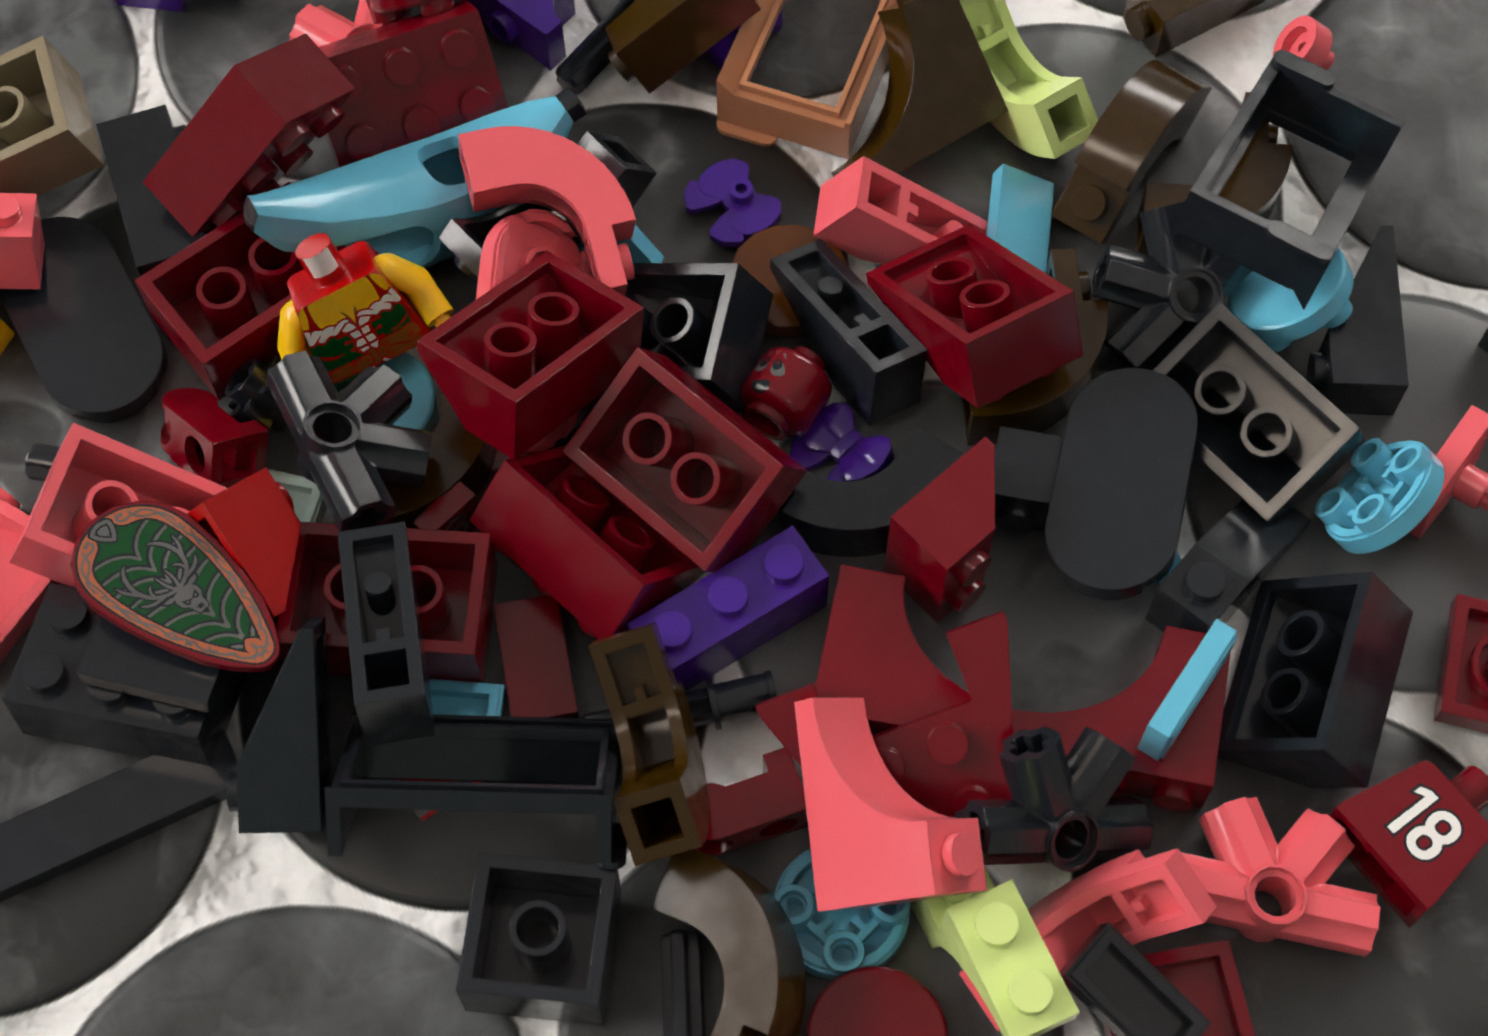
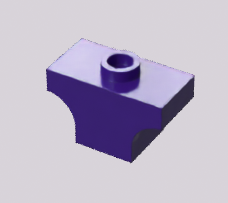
M467 0L478 9L482 22L488 25L496 38L505 44L512 42L549 70H552L566 57L563 25L576 14L574 0Z

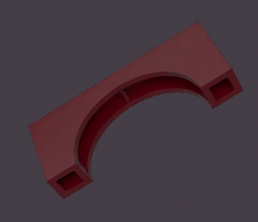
M841 564L815 685L820 698H864L866 715L872 736L970 699L969 692L941 673L918 645L908 623L904 606L905 576ZM1166 626L1156 649L1153 662L1130 687L1102 703L1072 711L1047 713L1012 709L1013 734L1019 730H1033L1044 726L1060 733L1067 756L1084 728L1089 727L1120 745L1136 758L1112 797H1123L1125 794L1151 798L1152 803L1157 807L1171 811H1188L1193 807L1202 808L1214 787L1230 654L1163 759L1160 758L1158 761L1137 749L1150 720L1207 633Z

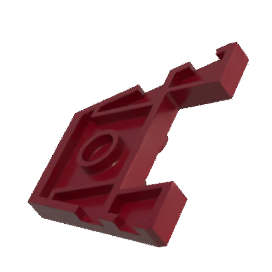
M1004 610L946 632L969 691L970 699L872 736L884 764L901 788L925 808L941 815L955 818L956 811L963 810L969 800L1012 799L999 757L1004 748L1002 741L1013 734L1008 620ZM814 682L760 702L755 706L759 717L800 766L801 759L794 702L809 698H820Z

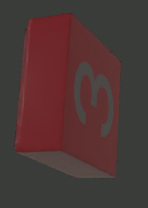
M459 481L414 520L415 529L474 531L477 527L469 520L478 506L476 494Z

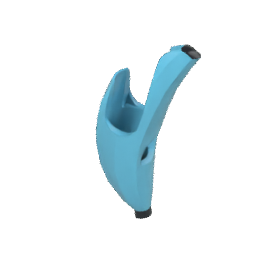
M566 88L556 96L514 105L436 135L268 192L247 196L243 205V217L251 231L284 252H295L297 246L304 239L314 234L324 233L330 237L335 247L341 245L348 247L358 241H366L379 255L390 252L419 266L428 268L455 255L439 239L451 219L475 217L500 208L473 212L459 158L458 134L499 126H520L549 131L568 139L573 124L588 113L577 95L569 88Z

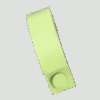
M959 0L1008 108L1007 112L990 121L993 126L1020 149L1043 158L1056 159L1084 143L1099 120L1082 77L1058 76L1043 67L1021 39L1005 0Z

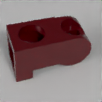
M179 388L168 391L163 395L162 408L165 412V422L161 429L160 446L180 468L229 488L266 467L269 430L258 421L251 420L239 423L218 406L217 397L206 390Z
M785 747L762 755L763 774L728 786L715 783L707 784L709 830L703 846L695 850L710 856L723 855L808 827L804 788L793 758Z

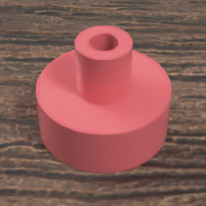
M1311 16L1297 17L1279 34L1273 48V55L1276 51L1285 50L1328 70L1335 59L1334 53L1330 51L1333 40L1332 33L1328 27Z

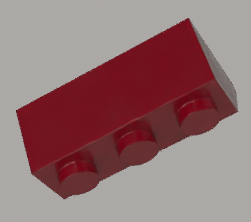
M546 251L417 340V351L464 428L515 460L607 390L636 348H641L644 307Z
M566 446L519 456L515 460L511 458L504 460L469 521L481 532L490 533L494 549L500 554L510 557L532 577L535 587L543 594L555 598L577 619L580 628L589 636L599 640L627 631V623L690 587L705 573L697 564L562 451Z

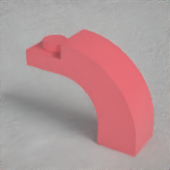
M499 126L458 134L459 158L473 212L517 203L536 204L557 212L578 233L585 249L591 276L625 296L628 285L627 281L635 278L634 266L627 243L617 244V241L632 238L636 217L624 189L599 159L565 137L536 128Z
M1176 848L1145 858L1139 849L1124 854L1066 883L1034 904L1028 911L1060 972L1099 924L1109 922L1131 945H1135L1154 937L1204 924L1217 907L1180 850ZM962 969L959 975L995 1029L999 1031L1000 1029L984 1000Z

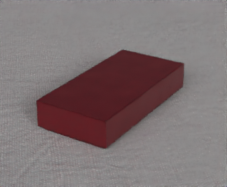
M543 595L493 604L511 716L579 718L559 602L555 598Z

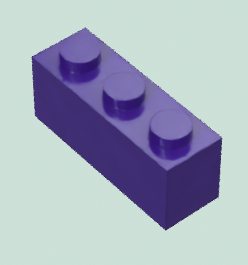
M791 526L626 624L627 631L657 622L676 682L682 681L686 692L827 607L829 574L794 526Z

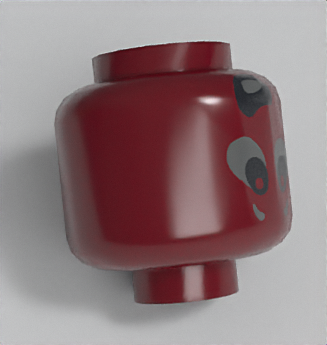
M796 346L794 349L774 347L764 353L740 389L741 398L745 406L743 416L746 421L764 436L774 440H783L785 437H800L807 433L832 395V384L828 375L824 372L825 364L816 353L802 346Z

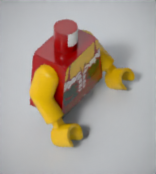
M318 233L304 239L295 250V255L304 269L292 275L287 281L292 299L280 309L277 349L281 360L285 355L305 350L308 355L320 357L335 388L356 378L368 366L376 368L416 347L417 340L432 331V326L438 327L451 318L450 315L454 310L424 267L390 252L379 255L366 241H358L338 251L327 234Z

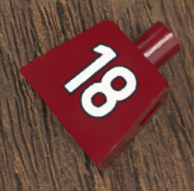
M1424 760L1343 801L1331 813L1330 817L1346 829L1348 838L1355 845L1347 858L1409 928L1418 922L1438 901L1487 843L1488 822L1480 815L1479 811L1488 804V776L1478 767L1470 765L1449 781L1432 762Z

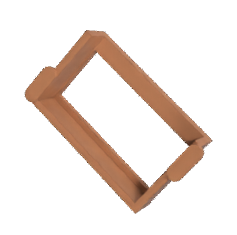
M756 0L761 10L742 23L716 80L718 132L722 135L762 147H771L780 138L849 159L889 62L887 39L878 12L896 3V0L880 1L836 107L749 82L785 0Z

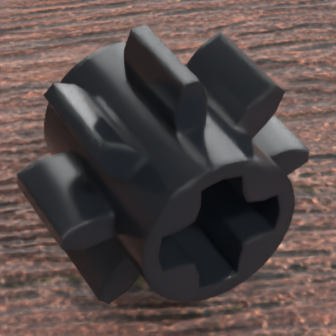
M275 355L268 364L264 361L259 362L256 358H250L231 376L225 388V395L232 399L228 405L233 410L230 416L239 423L256 420L265 428H270L274 432L281 431L287 426L266 383L268 369L282 361L280 357Z

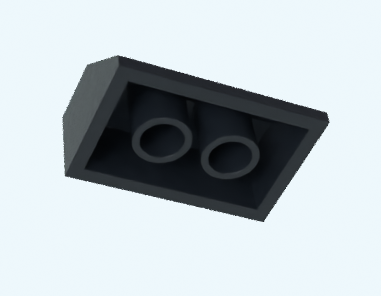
M1220 302L1153 370L1170 377L1180 384L1189 394L1195 405L1198 427L1194 454L1268 523L1318 490L1353 455L1355 450L1365 442L1360 428Z
M1373 572L1261 581L1223 711L1218 757L1309 788H1368L1413 611Z

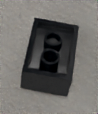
M633 263L635 278L627 281L628 285L625 296L644 307L641 348L667 356L728 407L745 408L740 389L758 362L774 294L739 263Z

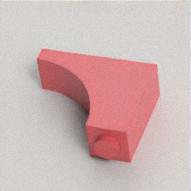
M809 698L794 702L817 912L870 908L987 891L978 818H953L938 814L915 801L901 788L887 769L877 750L870 731L864 698Z

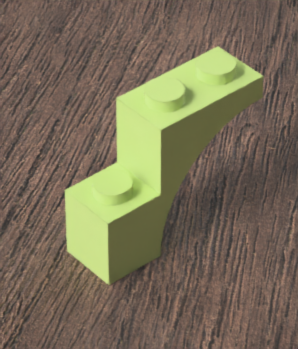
M984 866L987 891L911 902L910 906L931 949L934 950L942 947L959 963L981 995L1003 1036H1039L1076 1019L1080 1012L1012 879L995 887Z

